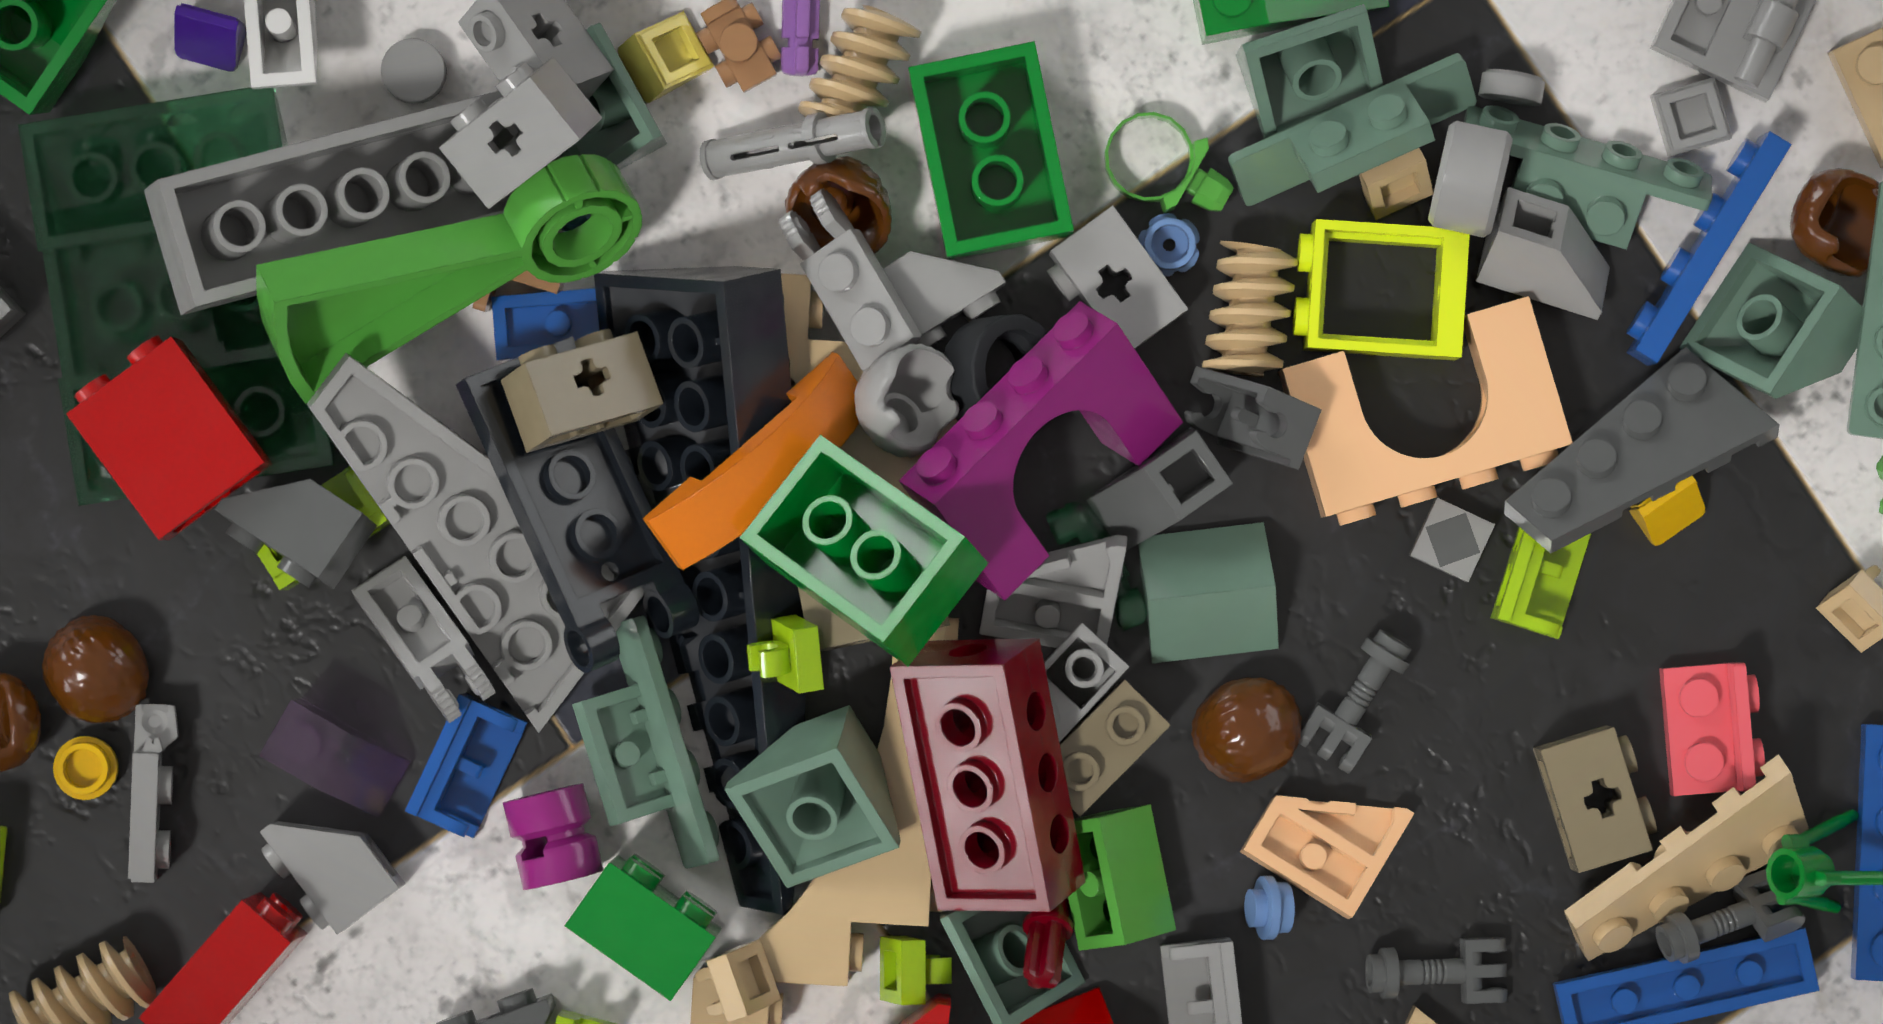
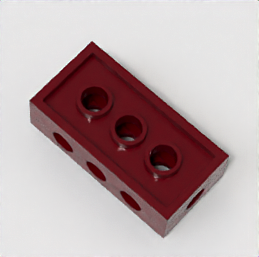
M1040 638L928 641L909 667L898 660L890 666V672L937 909L950 911L1051 912L1085 884L1086 881Z

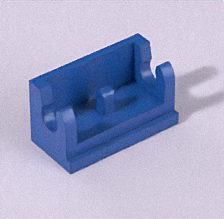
M462 693L457 697L459 710L462 715L451 723L446 721L405 811L459 836L465 837L466 835L475 838L529 722L467 693Z

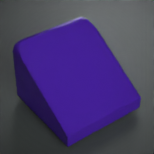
M181 3V6L177 5L174 13V50L176 55L181 59L224 71H235L238 68L247 35L245 24L232 16Z

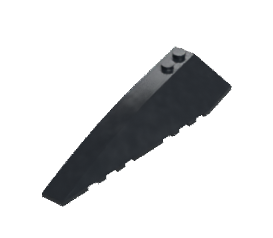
M727 266L601 271L594 275L599 331L611 329L614 338L638 332L663 401V405L640 420L623 425L629 449L625 450L652 510L689 477L701 481L791 403L786 394L791 389L781 269ZM740 535L685 569L679 568L685 584L690 588L697 601L699 622L697 626L672 636L669 640L678 675L688 673L696 703L687 705L693 732L703 729L713 765L703 768L709 793L714 792L717 800L723 806H726L729 816L728 820L719 825V831L739 906L785 915L793 907L794 886L790 888L785 886L727 795L725 787L729 780L789 729L805 722L806 693H797L779 683L777 677L762 678L760 677V670L749 671L747 655L748 644L773 641L772 618L795 614L804 619L798 587L768 566L740 539Z

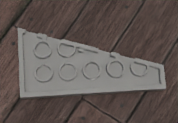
M345 353L308 401V407L539 733L583 676L584 672L580 671L573 664L567 653L564 643L565 625L488 456L351 355ZM603 565L601 569L603 577L608 581H613L614 574L607 565ZM643 587L600 604L605 617L609 620L615 632L645 594Z

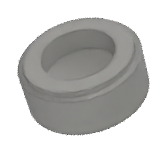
M416 38L401 40L391 46L383 57L381 64L383 83L387 90L402 102L409 104L428 102L440 93L446 81L447 69L445 61L440 52L427 41Z
M1487 69L1485 72H1482L1478 95L1503 103L1540 106L1542 105L1545 82L1542 81L1541 77L1528 73L1503 69Z

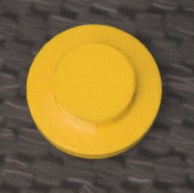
M93 736L76 737L67 741L58 750L53 763L54 778L60 789L70 797L79 800L95 799L107 793L114 785L118 775V760L113 749L105 741Z

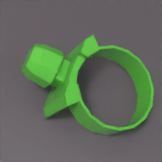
M1156 112L1137 113L1123 120L1110 134L1104 152L1105 171L1112 185L1127 198L1142 203L1160 202L1163 214L1175 209L1184 192L1194 197L1191 203L1208 211L1221 212L1234 189L1230 181L1214 169L1210 168L1207 173L1198 168L1209 149L1208 137L1196 140L1192 144L1185 129L1169 116ZM1155 118L1169 123L1181 133L1188 147L1189 166L1185 178L1174 190L1162 196L1142 197L1128 192L1116 181L1109 167L1108 150L1112 138L1124 125L1136 119Z

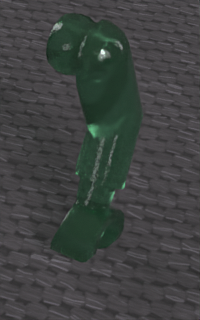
M1065 503V508L1053 510L1046 515L1047 522L1057 544H1065L1077 536L1081 544L1111 537L1090 510L1082 503ZM1123 562L1114 608L1118 626L1123 627V632L1142 624L1147 615L1145 601L1138 586L1133 589L1130 587L1127 577H1130L1131 574L1125 562Z

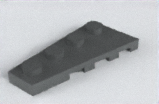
M1684 347L1506 499L1504 514L1551 554L1622 518L1623 510L1649 497L1652 501H1655L1675 490L1676 483L1705 469L1707 473H1710L1731 462L1732 455L1754 443L1757 447H1760L1778 438L1780 424L1688 348Z

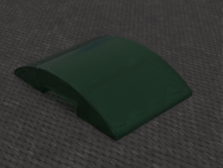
M251 87L18 124L38 252L43 253L62 378H59L58 382L78 506L128 498L66 415L67 412L79 404L74 395L89 382L103 374H107L110 380L121 374L131 366L127 356L138 346L156 335H159L163 342L172 336L181 339L271 460L273 465L255 478L334 466L333 441L312 413L307 403H304L290 383L263 325L257 295L180 315L144 190L157 179L288 146L275 88L252 90Z

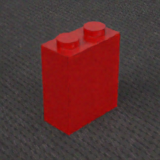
M156 335L138 346L127 356L131 366L114 379L110 380L107 374H103L81 388L74 395L79 404L67 412L66 415L157 539L169 541L216 507L222 498L231 496L273 465V463L181 339L172 336L163 342L159 335Z
M258 892L241 900L140 1015L139 1019L144 1024H229L306 937L308 933L298 925L303 916L291 903L275 892L269 898L263 893Z

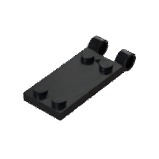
M573 336L554 343L558 353L576 348ZM518 357L468 376L456 384L457 390L565 625L564 643L573 664L580 671L589 673L619 658L620 646L618 637L613 626L605 617L600 604L641 587L645 591L643 603L646 617L653 630L660 637L667 639L697 626L699 622L697 601L690 588L685 584L679 568L643 520L652 509L615 428L527 453L501 383V379L521 366ZM603 565H607L614 574L613 581H608L603 577L601 573Z

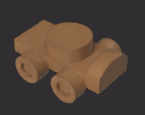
M722 0L701 13L707 27L696 32L708 55L718 49L723 54L725 60L715 65V68L726 88L738 82L743 93L777 75L772 63L781 59V54L771 36L761 41L756 37L753 30L764 25L752 2L741 8L737 0Z

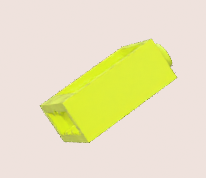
M1316 219L1311 224L1310 234L1300 233L1297 251V272H1308L1306 298H1295L1293 312V335L1304 336L1303 351L1333 353L1344 351L1348 354L1454 361L1462 358L1470 235L1429 226ZM1329 241L1437 248L1431 341L1323 334Z

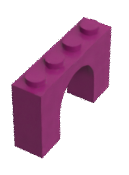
M1080 301L1066 315L1061 317L1055 326L1022 359L1017 361L990 391L975 405L970 407L964 416L931 449L926 451L919 458L918 462L899 480L912 500L965 536L986 559L988 564L975 581L1004 601L1050 556L1020 515L1013 494L1014 473L1021 453L1032 436L1044 424L1061 414L1079 410L1102 444L1137 466H1140L1183 423L1118 323Z

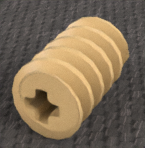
M862 4L864 9L845 8L841 18L853 32L836 31L832 33L830 41L843 55H822L820 65L828 72L832 79L812 78L809 88L821 99V102L801 101L798 111L804 117L818 112H824L828 117L862 111L867 109V106L887 107L889 101L876 87L878 83L898 84L900 80L887 66L889 60L909 61L911 57L898 43L899 37L919 38L922 32L911 24L869 5Z
M1220 241L1221 245L1235 252L1236 255L1218 259L1216 269L1233 278V280L1216 284L1213 287L1212 294L1229 303V306L1210 310L1209 320L1225 328V332L1207 335L1205 345L1221 353L1222 356L1203 361L1202 368L1227 374L1263 377L1265 371L1283 368L1284 361L1268 353L1267 347L1287 342V335L1271 327V321L1290 317L1291 310L1275 302L1274 299L1276 295L1294 292L1295 285L1279 277L1278 271L1298 266V259L1274 247L1244 242Z
M123 936L125 950L120 953L106 940L99 943L102 963L98 965L94 964L84 953L77 955L80 975L75 978L61 965L53 968L57 987L53 990L38 977L31 980L34 1000L28 1002L17 990H13L8 994L11 1008L18 1024H112L111 1013L123 1021L134 1016V1001L147 1009L157 997L156 986L137 949L127 936Z

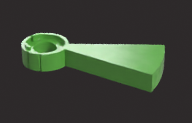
M577 154L562 157L550 162L517 187L508 198L502 214L257 264L256 295L261 319L290 383L306 404L345 353H348L361 364L368 367L525 271L530 272L537 279L551 283L577 281L581 278H587L600 273L611 266L613 262L618 261L635 242V238L642 227L641 209L620 169L612 161L596 154H582L580 156ZM586 214L591 215L584 224L575 229L558 233L569 221Z

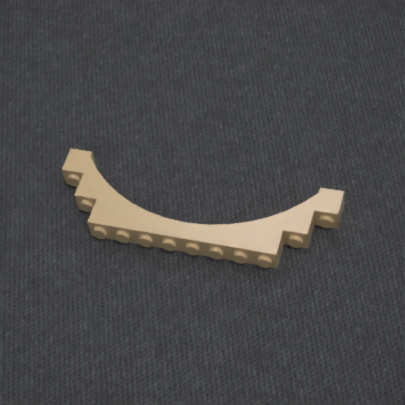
M781 273L791 379L797 384L834 352L840 355L858 382L863 371L845 341L810 339V328L822 329L824 304L817 292L813 290V285L807 275ZM956 418L943 429L937 437L936 443L958 422ZM859 423L854 432L841 446V449L910 497L899 480L918 462L923 454L909 458L897 457L892 453L886 452L872 442ZM949 618L950 626L938 628L929 641L958 640L959 618ZM892 656V665H893V664L896 663L898 660H897L895 657ZM892 677L890 680L884 727L877 750L881 756L900 834V846L892 851L814 878L793 904L791 910L781 916L759 938L775 982L848 986L849 971L862 972L864 933H852V922L928 926L929 912H942V910L937 909ZM694 975L690 1024H782L784 993H779L780 1001L749 1016L727 1022L724 1013L715 1016L707 1012V1006L719 1001L713 980L708 979L703 982H697Z

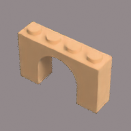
M1529 296L1464 316V332L1480 384V410L1474 427L1468 436L1453 450L1438 457L1415 458L1400 454L1387 447L1374 435L1364 418L1344 351L1278 371L1285 394L1322 409L1304 455L1305 465L1321 518L1336 514L1341 526L1375 516L1376 512L1373 503L1398 496L1400 507L1402 508L1436 498L1438 496L1434 485L1459 478L1462 490L1497 480L1499 477L1496 466L1520 460L1523 472L1545 466L1558 456L1557 448L1573 443Z

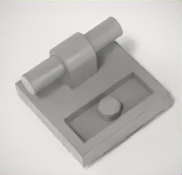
M1672 0L1650 49L1709 77H1715L1716 80L1758 100L1767 102L1777 85L1816 0Z

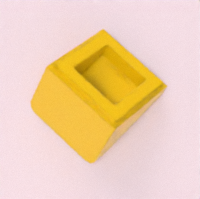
M1690 476L1676 483L1675 490L1655 501H1652L1649 497L1631 506V509L1628 511L1651 544L1658 546L1702 517L1705 513V505L1696 480L1693 476Z

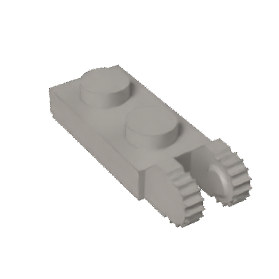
M823 188L810 197V201L822 226L835 238L833 241L821 248L813 233L810 232L807 223L793 211H789L779 218L778 223L791 249L803 260L800 263L801 267L864 372L875 360L887 352L914 344L922 338V334L859 229L853 228L836 199L828 190Z
M403 556L351 590L361 608L420 690L426 689L449 723L462 714L456 698L449 689L444 688L438 678L456 666H459L462 670L465 680L474 694L479 695L483 701L496 693L489 679L472 657L474 653L468 641L406 556Z

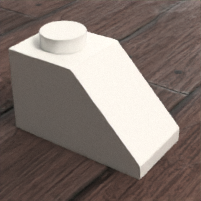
M244 0L252 90L317 84L315 0Z

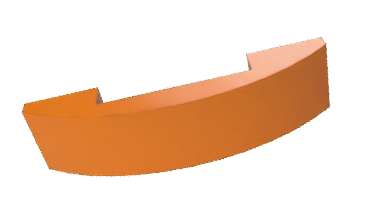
M832 352L786 393L791 403L701 481L689 477L643 518L678 568L685 569L742 535L819 435H822L840 448L859 425L854 401V392L858 382L839 354Z

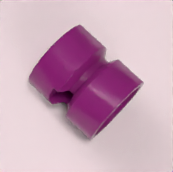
M583 783L503 802L510 836L522 841L523 848L515 855L523 890L566 882L604 870L597 838L595 835L585 832L584 825L591 818V813Z

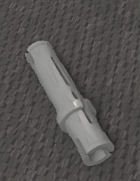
M875 107L828 117L824 112L808 114L801 123L758 130L718 140L710 139L704 141L700 147V163L703 172L710 180L808 160L815 165L831 163L839 154L882 147L886 140L885 123L881 113ZM832 134L837 135L835 137H830L823 140H817L812 142L805 141ZM772 146H778V147H779V148H777V149H772V150H767V151H762V152H757V153H752V154H750V153L748 152V151H751V150H757V149H762V148H767V147H772Z

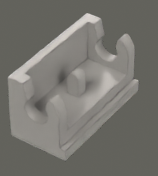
M1230 937L1160 945L1168 1024H1242L1234 946Z

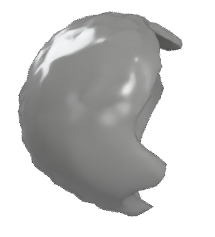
M918 343L909 344L887 352L875 360L862 373L854 392L855 411L863 431L876 446L897 457L909 458L921 455L932 448L937 441V437L958 415L960 410L957 400H954L951 393V381L954 373L952 363L940 351Z

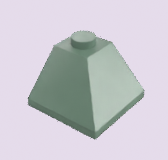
M1749 242L1679 348L1681 350L1684 347L1688 348L1707 365L1777 399L1842 372L1858 346L1863 306L1842 286Z
M850 705L793 726L726 784L725 791L787 888L892 851L900 846V834L881 756Z

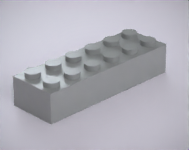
M496 91L157 179L144 190L180 315L255 296L257 264L502 214L512 192L488 209L439 149L442 144L457 132L450 123L456 115L479 97L489 106L502 96L501 93ZM515 123L512 124L518 132L521 131Z

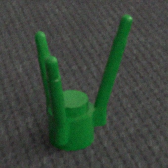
M1852 809L1836 815L1800 834H1786L1782 837L1781 843L1783 848L1773 852L1766 867L1767 882L1772 892L1776 895V901L1779 905L1797 904L1820 911L1838 913L1841 910V904L1838 901L1820 896L1830 886L1883 885V871H1836L1832 859L1826 853H1823L1822 850L1814 846H1809L1855 822L1859 818L1856 810Z

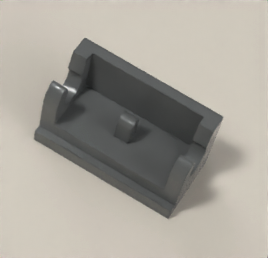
M1196 366L1190 383L1201 392L1212 394L1214 408L1207 416H1203L1202 413L1186 410L1184 412L1186 421L1192 427L1218 437L1217 444L1299 470L1322 409L1269 386Z

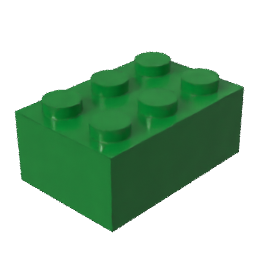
M1035 41L908 67L947 260L954 261L1070 237L1074 232Z
M822 435L818 436L740 537L768 566L907 667H909L988 564L986 559L965 536Z

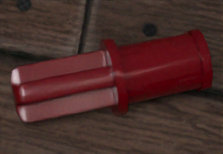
M1068 898L1051 912H1031L1023 919V931L1028 936L1023 975L1027 979L1028 986L1034 989L1042 987L1053 989L1060 982L1065 941L1071 938L1074 931L1073 922L1069 918L1070 905Z

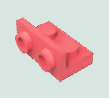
M1740 662L1659 668L1670 795L1682 796L1727 792L1733 787L1737 791L1746 792L1756 785V777L1764 776L1760 767L1765 764V755L1761 739H1752L1750 713H1758L1760 706L1759 687L1755 674L1747 675L1746 664Z

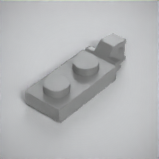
M139 704L135 707L128 879H131V882L154 883L158 880V869L170 868L171 830H159L160 804L172 805L173 766H162V752L179 737L176 706Z

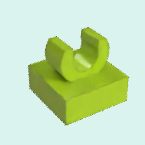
M795 614L772 618L773 641H761L747 645L749 671L760 670V677L762 678L777 677L779 683L799 694L824 689L817 625Z
M880 936V1000L898 1005H926V984L952 983V958L940 957V955H926V940L908 936Z

